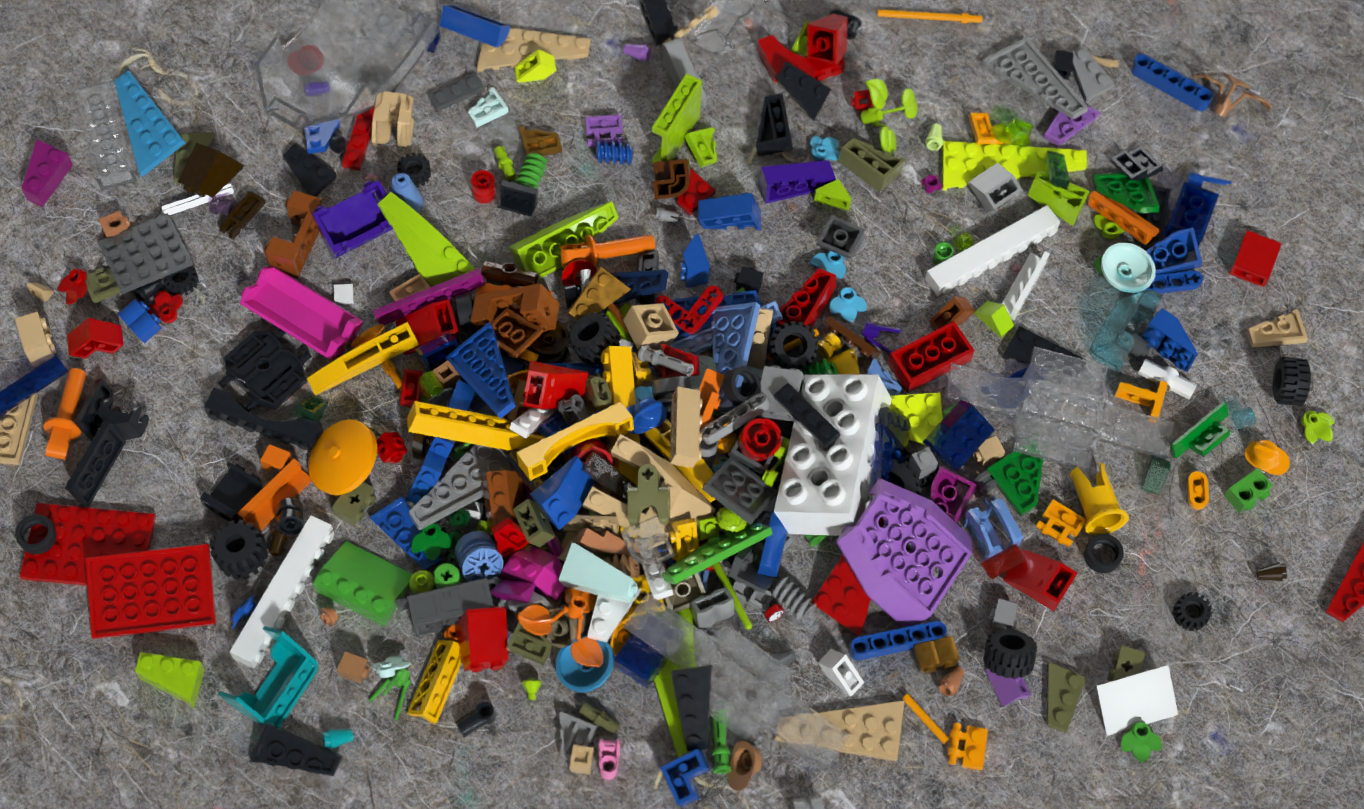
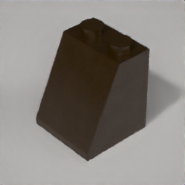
M196 143L177 182L183 185V190L193 194L194 192V194L202 198L205 195L213 198L245 165L216 149Z

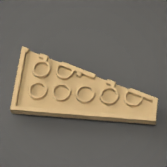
M510 28L509 34L501 46L496 48L482 43L477 72H483L484 69L491 68L498 70L500 67L505 66L513 68L538 49L554 56V61L564 58L567 60L586 58L589 55L591 39Z
M905 701L780 718L777 722L775 741L897 761Z

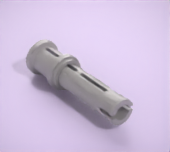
M643 345L639 350L638 359L642 362H650L655 367L664 366L686 376H691L693 373V364L667 356L662 350L651 349L649 345Z

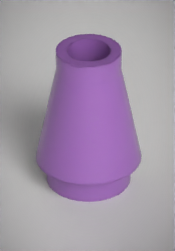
M626 44L624 54L642 62L648 61L651 56V47H648L646 44Z

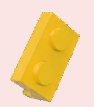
M694 518L671 523L669 539L673 543V547L670 548L672 559H676L677 563L698 548L697 527Z

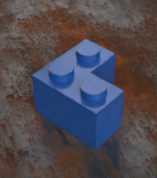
M696 749L660 767L677 806L684 807L701 798L693 778L711 770L702 750Z

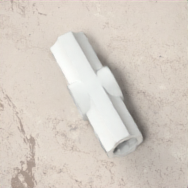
M1145 359L1138 372L1139 375L1155 382L1156 386H1158L1160 380L1168 382L1166 392L1173 391L1187 399L1191 398L1197 384L1179 376L1176 369L1168 366L1162 367L1148 359Z

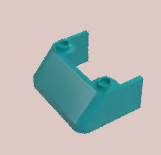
M264 626L263 630L275 640L270 649V656L276 662V665L255 696L247 692L234 696L219 691L218 695L237 711L257 723L265 726L268 722L280 727L316 675L318 662L286 633Z

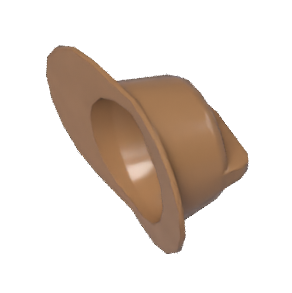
M747 741L738 742L732 753L729 764L731 772L727 773V780L732 789L737 791L745 789L749 785L753 774L757 773L762 766L760 749L754 748Z

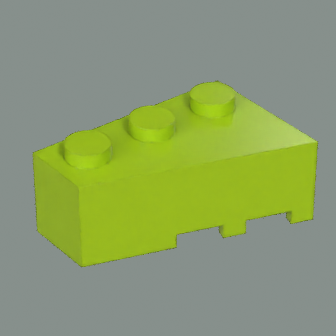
M140 652L135 669L139 679L195 708L205 671L200 661Z

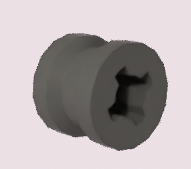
M988 470L973 480V483L979 486L982 495L990 492L998 484L995 479L990 477L991 474Z

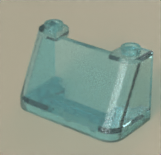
M1146 290L1118 300L1089 348L1090 356L1111 369L1120 372L1134 345L1133 336L1124 331L1128 323L1135 326L1140 321L1149 323L1163 295L1153 290Z

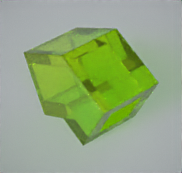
M966 232L957 236L954 241L960 251L974 245L972 235Z

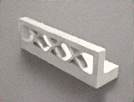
M1045 251L1041 258L1032 253L1028 256L1002 303L1005 305L1012 320L1015 321L1044 269L1050 253Z

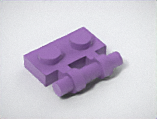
M621 115L585 117L587 136H594V139H587L588 146H595L596 148L597 140H600L601 145H603L605 140H607L608 145L612 141H614L615 146H617L619 141L624 144L623 137H616V134H623ZM600 135H610V138H600Z

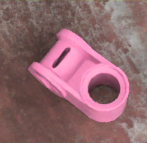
M599 738V773L606 780L615 778L618 773L620 739L608 741ZM609 764L612 765L614 769L611 771H606L603 767Z

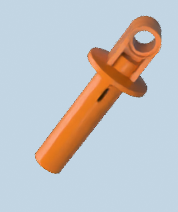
M650 234L595 243L591 235H586L584 243L566 244L560 247L561 266L566 267L575 260H587L597 268L598 260L654 251L655 240L653 235Z
M72 368L69 370L57 417L50 418L44 422V431L50 435L45 456L65 460L69 441L78 439L81 436L82 431L74 423L86 378V373L81 369Z

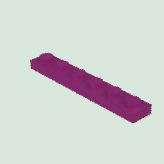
M478 268L373 310L379 324L387 325L431 303L452 299L486 284Z

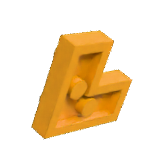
M970 113L969 121L976 144H1011L1013 139L1009 126H991L988 113Z

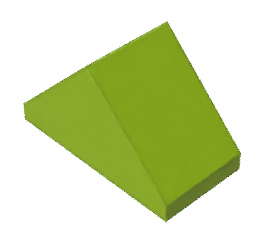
M839 179L817 188L814 202L847 211L850 209L852 200Z
M987 301L974 312L1000 338L1014 327V323L1004 304Z

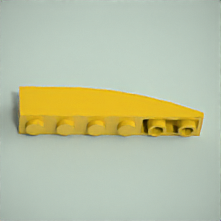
M407 322L337 358L309 376L307 380L316 396L418 346L419 343Z
M665 419L658 427L641 434L670 462L671 423ZM702 457L693 468L674 465L710 503L716 500L702 490L704 485L714 475Z

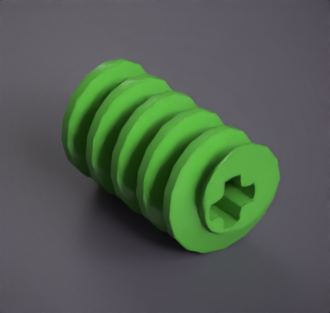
M528 154L515 183L537 189L538 183L541 182L540 177L544 175L543 171L546 170L545 164L548 161L539 154Z
M446 563L436 568L434 572L436 589L461 584L459 571L454 565Z

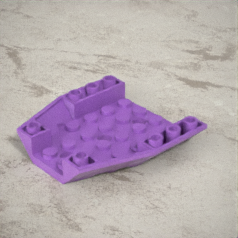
M878 479L868 493L873 498L855 526H846L836 543L870 599L903 628L919 625L932 615L971 556L972 539L932 500L883 479ZM880 517L884 519V526L882 528L878 524ZM908 542L912 545V550L909 553L906 551V544ZM935 567H937L939 570V574L937 577H934L933 575V569Z

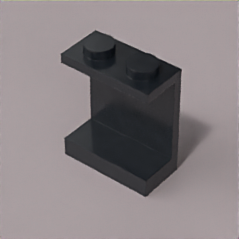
M228 462L226 464L229 470L210 495L204 492L200 500L204 507L228 522L234 520L236 524L240 519L238 512L263 487L258 476L246 473L245 469L239 464L233 465Z

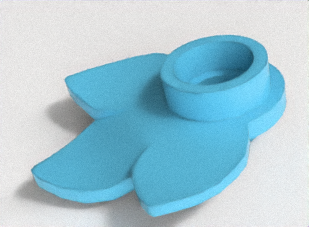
M819 136L812 137L810 146L812 148L813 160L816 162L826 161L827 159L838 160L840 151L836 150L839 144L837 139L827 137L823 140Z
M829 251L827 254L818 253L810 261L811 265L833 273L839 279H842L846 273V267L843 264L844 256Z
M846 287L840 290L838 297L832 299L829 309L831 314L840 313L846 322L851 323L855 320L857 311H866L867 305L865 300L858 297L852 288Z

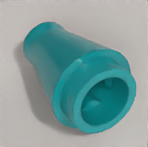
M327 729V732H322L324 747L331 750L354 741L352 729Z

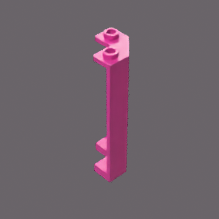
M273 265L262 268L258 273L257 283L244 288L241 293L242 298L239 304L330 360L340 357L345 352L343 347L348 341L353 342L363 323V320Z

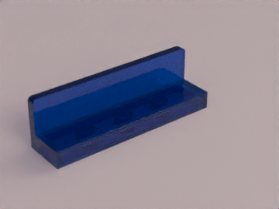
M56 355L0 391L1 416L68 373V370Z

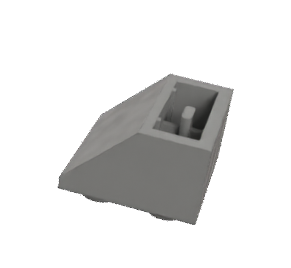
M998 163L967 182L987 213L1023 191L1014 175Z

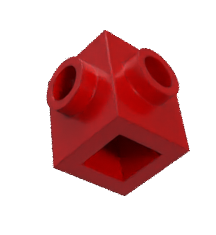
M384 432L376 440L377 452L383 463H398L408 452L398 432Z

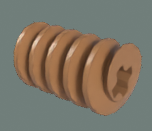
M633 553L629 554V559H627L626 554H622L621 560L618 555L614 556V561H612L611 556L606 557V563L631 578L639 577L640 567Z

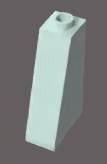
M576 543L571 544L559 577L561 584L568 588L631 604L638 591L635 581Z

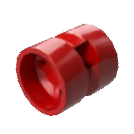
M486 170L475 172L471 177L472 197L478 203H489L496 195L494 176Z

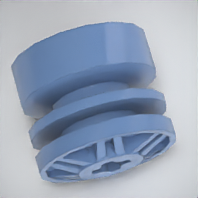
M475 531L465 534L458 540L454 555L464 577L468 581L487 578L488 580L500 575L503 569V559L491 536L481 531Z

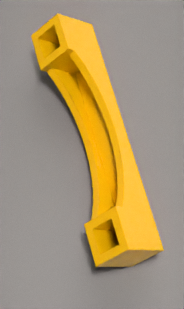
M621 402L612 405L517 452L519 467L531 481L547 473V467L558 455L580 442L601 436L615 435L618 438L620 434L624 435L634 430L633 417Z

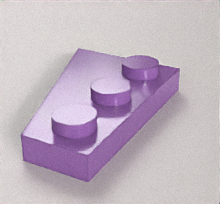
M1087 106L1088 111L1073 120L1059 112L1046 131L1044 139L1060 146L1097 119L1101 112Z

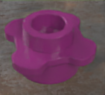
M928 175L921 180V185L925 187V192L928 194L942 188L939 178L935 175Z

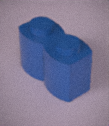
M134 299L118 315L136 336L146 343L162 329L158 324L161 321L154 313L150 315L147 312L150 308L143 301L138 302Z

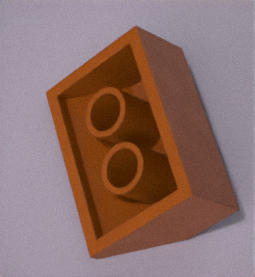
M490 471L483 474L482 483L488 534H493L492 528L506 518L520 526L513 509L524 502L522 479L519 478L516 471Z

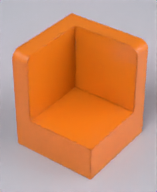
M269 444L260 462L265 470L270 471L272 467L282 470L286 462L292 461L290 452Z

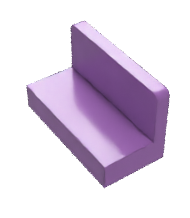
M989 669L986 670L1002 706H1006L1017 699H1026L1031 696L1024 678H1004L990 672Z

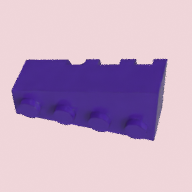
M829 160L761 167L759 188L764 203L767 204L814 193L817 188L835 181L836 177Z

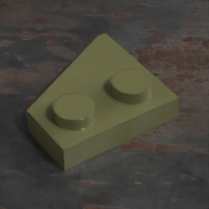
M518 622L506 648L508 651L544 665L552 650V644L543 635H535L528 632Z

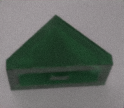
M310 395L296 406L297 417H305L320 422L329 401Z
M1152 455L1141 489L1159 496L1170 472L1171 461Z

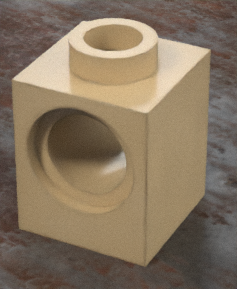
M994 436L976 443L972 454L974 460L979 462L982 468L1000 461L1005 454V450L998 437Z

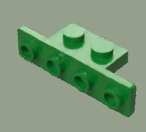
M1223 401L1214 407L1210 413L1202 417L1198 423L1189 428L1186 433L1171 444L1174 458L1177 459L1188 449L1204 457L1230 435V430L1219 424L1228 416L1226 402Z

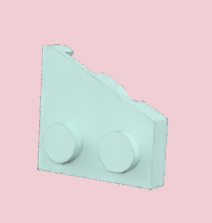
M494 87L489 90L490 94L486 98L482 97L477 105L468 111L469 117L476 127L509 112Z

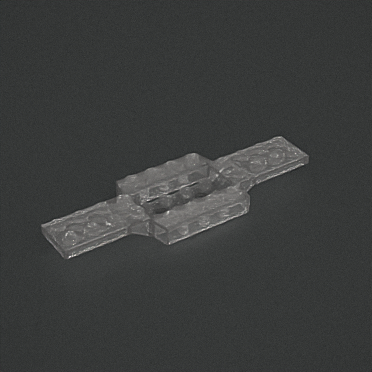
M647 593L624 625L625 629L671 660L680 669L707 665L719 666L723 670V675L719 678L711 675L712 688L709 715L744 740H747L761 727L777 735L810 760L827 770L850 736L786 690L793 671L727 624L709 637ZM714 645L722 651H724L729 656H731L732 658H734L736 661L741 663L743 666L751 670L753 673L758 675L760 678L768 682L777 690H772L767 685L762 683L760 680H758L750 673L745 671L743 668L738 666L736 663H734L726 656L718 652L716 649H714ZM747 690H753L756 693L754 701L746 699L745 693Z

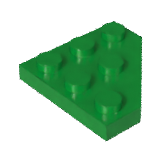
M1124 173L1093 175L1092 181L1096 192L1139 213L1159 212L1160 206L1149 177L1138 181H1131Z
M1033 440L986 469L991 474L990 477L997 481L998 484L996 486L1020 517L1034 509L1038 503L1044 454Z

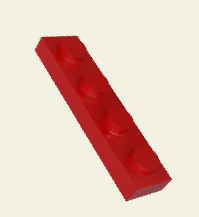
M361 104L342 161V168L361 170L372 136L375 106Z

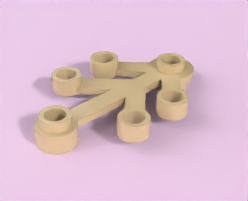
M711 5L703 11L705 15L702 17L700 14L688 23V28L684 25L674 34L676 38L673 40L684 36L705 18L708 21L720 13L717 10L718 7ZM668 38L665 42L662 43V45H663V50H664V43H667V42L672 41L671 38Z

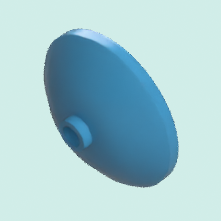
M588 633L581 634V639L586 637ZM596 640L602 649L603 663L599 667L592 666L589 670H587L588 666L579 664L572 658L570 653L571 645L561 648L555 665L560 682L575 692H588L601 686L610 676L614 666V653L608 642Z

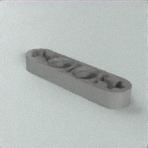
M759 393L706 425L700 431L702 432L704 443H715L765 412L770 407V401L764 393Z

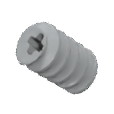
M787 576L779 582L772 596L774 598L779 597L778 602L780 604L785 602L784 607L786 609L790 608V613H796L795 618L800 620L809 615L817 604L815 603L810 606L811 598L804 600L806 593L798 594L800 587L798 586L793 589L792 587L795 582L787 583L789 578Z

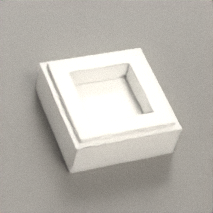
M353 284L334 285L335 304L354 303Z

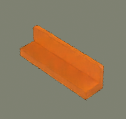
M1096 191L1089 195L1088 206L1109 221L1118 224L1121 229L1146 245L1159 233L1157 227L1123 204Z
M293 459L238 512L240 520L245 521L246 524L250 522L261 532L277 516L278 503L285 498H296L312 482L310 476L301 469L300 463Z

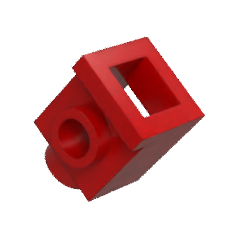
M869 89L854 91V97H851L852 108H856V112L874 107ZM866 100L867 104H861L860 102Z

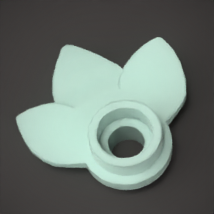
M391 656L385 662L373 664L372 670H376L379 673V677L386 678L395 675V670L406 668L412 663L403 661L402 656Z

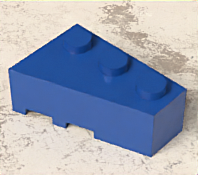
M742 193L735 196L726 195L721 198H707L698 201V220L703 229H727V226H738V230H744V227H755L756 230H761V210L752 193Z

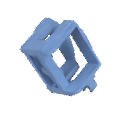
M994 495L990 502L986 498L984 499L985 511L981 512L979 507L967 510L966 518L963 522V526L969 527L984 554L983 562L989 564L1011 555L1013 551L1019 548L1023 539V534L1003 499H996ZM994 515L998 516L1011 539L1007 548H1004L988 518Z

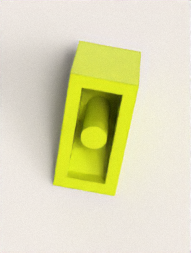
M538 49L514 67L516 81L520 83L546 79L556 71L554 56Z

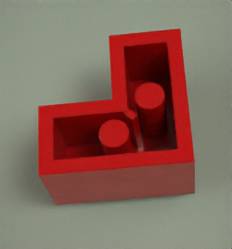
M87 318L67 335L69 355L84 359L96 350L114 354L124 346L121 325L96 320L95 318Z

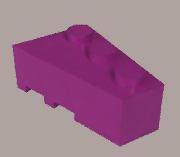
M36 140L21 188L27 201L41 207L45 205L73 166L68 153Z

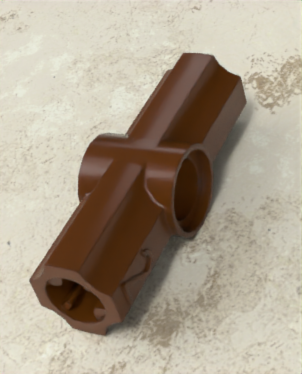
M485 261L481 270L484 278L501 281L503 285L511 287L538 284L539 274L518 269V265L515 263L500 265Z

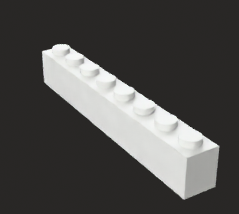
M1047 205L927 270L925 281L937 296L942 293L947 294L953 287L965 284L968 279L978 277L984 270L994 268L1002 260L1007 261L1013 254L1021 253L1028 246L1041 242L1044 237L1054 235L1058 231L1060 221Z
M310 515L231 648L230 654L233 659L252 668H255L256 664L262 661L266 647L270 646L274 640L263 630L264 626L274 629L282 627L285 621L284 616L287 611L290 612L295 604L294 599L297 594L302 593L305 587L304 582L307 577L312 576L315 569L314 565L317 560L320 561L322 559L327 543L330 544L334 538L331 524Z

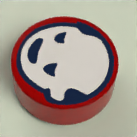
M775 604L765 611L764 617L768 622H774L784 614V609L780 604Z

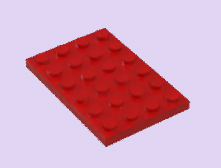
M37 503L34 514L46 516L53 523L57 532V538L53 547L45 553L30 554L25 552L19 577L21 580L88 586L86 558L149 551L156 515ZM44 525L32 526L27 543L37 544L42 542L48 534L47 528Z
M209 544L86 558L92 639L216 625Z

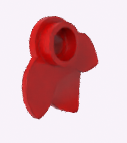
M73 269L68 276L63 278L58 286V291L67 292V305L75 303L78 297L83 298L86 294V272L82 269Z
M159 291L154 299L155 304L149 305L150 309L147 312L150 315L154 313L164 323H173L177 319V310L182 306L183 298L181 294L171 297L167 291Z

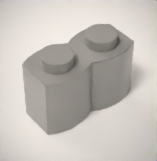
M727 588L718 589L709 596H701L691 602L693 620L698 628L709 627L716 621L728 619L735 614L733 596Z

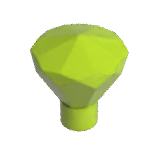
M533 677L523 680L522 685L528 693V700H536V693L541 685V680Z

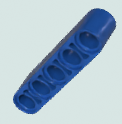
M1139 54L1135 57L1131 67V72L1134 76L1197 111H1205L1208 108L1213 97L1209 89L1147 55Z
M933 621L857 637L851 643L849 654L854 660H865L913 650L916 644L944 638L947 628L943 622ZM932 630H938L941 635H934ZM913 634H919L922 639H915ZM893 638H900L903 643L897 644ZM874 642L882 643L883 647H876ZM861 646L864 651L858 652L854 647Z

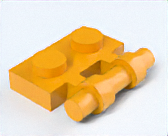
M1053 499L1042 516L1048 520L1047 524L1039 520L1036 527L1042 530L1041 533L1044 535L1048 534L1055 538L1057 543L1070 547L1073 540L1067 537L1068 534L1076 537L1087 519ZM1053 524L1063 529L1062 534L1052 528Z
M953 723V729L950 730L949 736L951 744L947 751L949 756L948 763L955 765L957 758L962 759L961 767L982 771L988 729L967 726L966 733L961 732V724ZM959 740L965 741L964 750L958 749Z

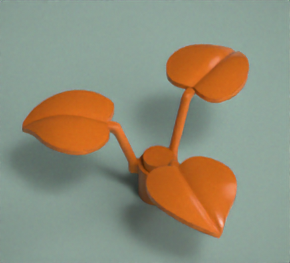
M569 588L564 596L568 606H565L553 618H550L549 611L541 605L528 606L518 613L517 618L520 624L528 632L535 635L550 633L552 630L551 623L555 622L564 613H567L572 619L578 618L577 642L572 643L570 647L572 658L577 663L585 666L599 667L602 665L603 653L599 643L594 639L587 638V636L581 639L583 613L594 611L597 595Z

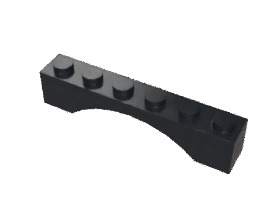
M213 388L204 406L207 416L212 420H222L234 427L238 425L248 432L253 433L256 431L264 437H274L285 444H295L303 450H312L317 439L324 431L320 422L305 417L289 421L261 419L243 409L232 393Z

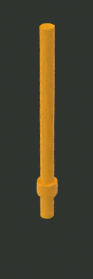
M878 9L877 14L879 17L960 21L964 24H968V22L982 23L983 16L969 15V13L946 14Z

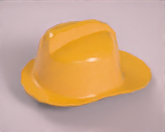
M1269 440L1253 441L1245 449L1244 455L1247 462L1255 468H1259L1272 475H1282L1289 469V456Z

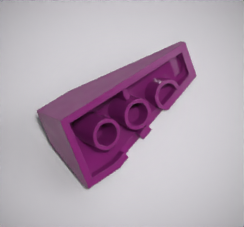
M940 467L931 486L930 500L954 522L958 523L977 485Z

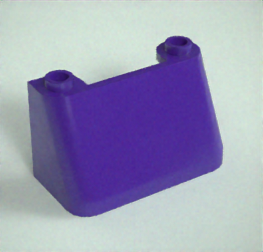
M373 180L363 185L364 189L360 193L330 208L322 205L313 210L312 217L333 259L393 229L377 205L387 196L379 180L376 182Z

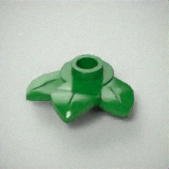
M434 522L423 528L421 533L414 537L411 549L413 553L424 551L429 560L435 561L441 554V548H450L451 540L449 535L443 532L441 527ZM431 530H435L433 535H429Z

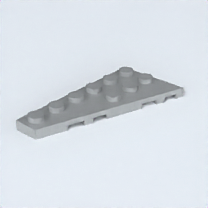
M1027 37L982 60L984 66L1072 120L1088 111L1086 104Z
M475 444L446 473V476L441 481H438L434 488L409 511V516L418 530L483 497L482 475L486 472L515 471L507 460L508 451Z

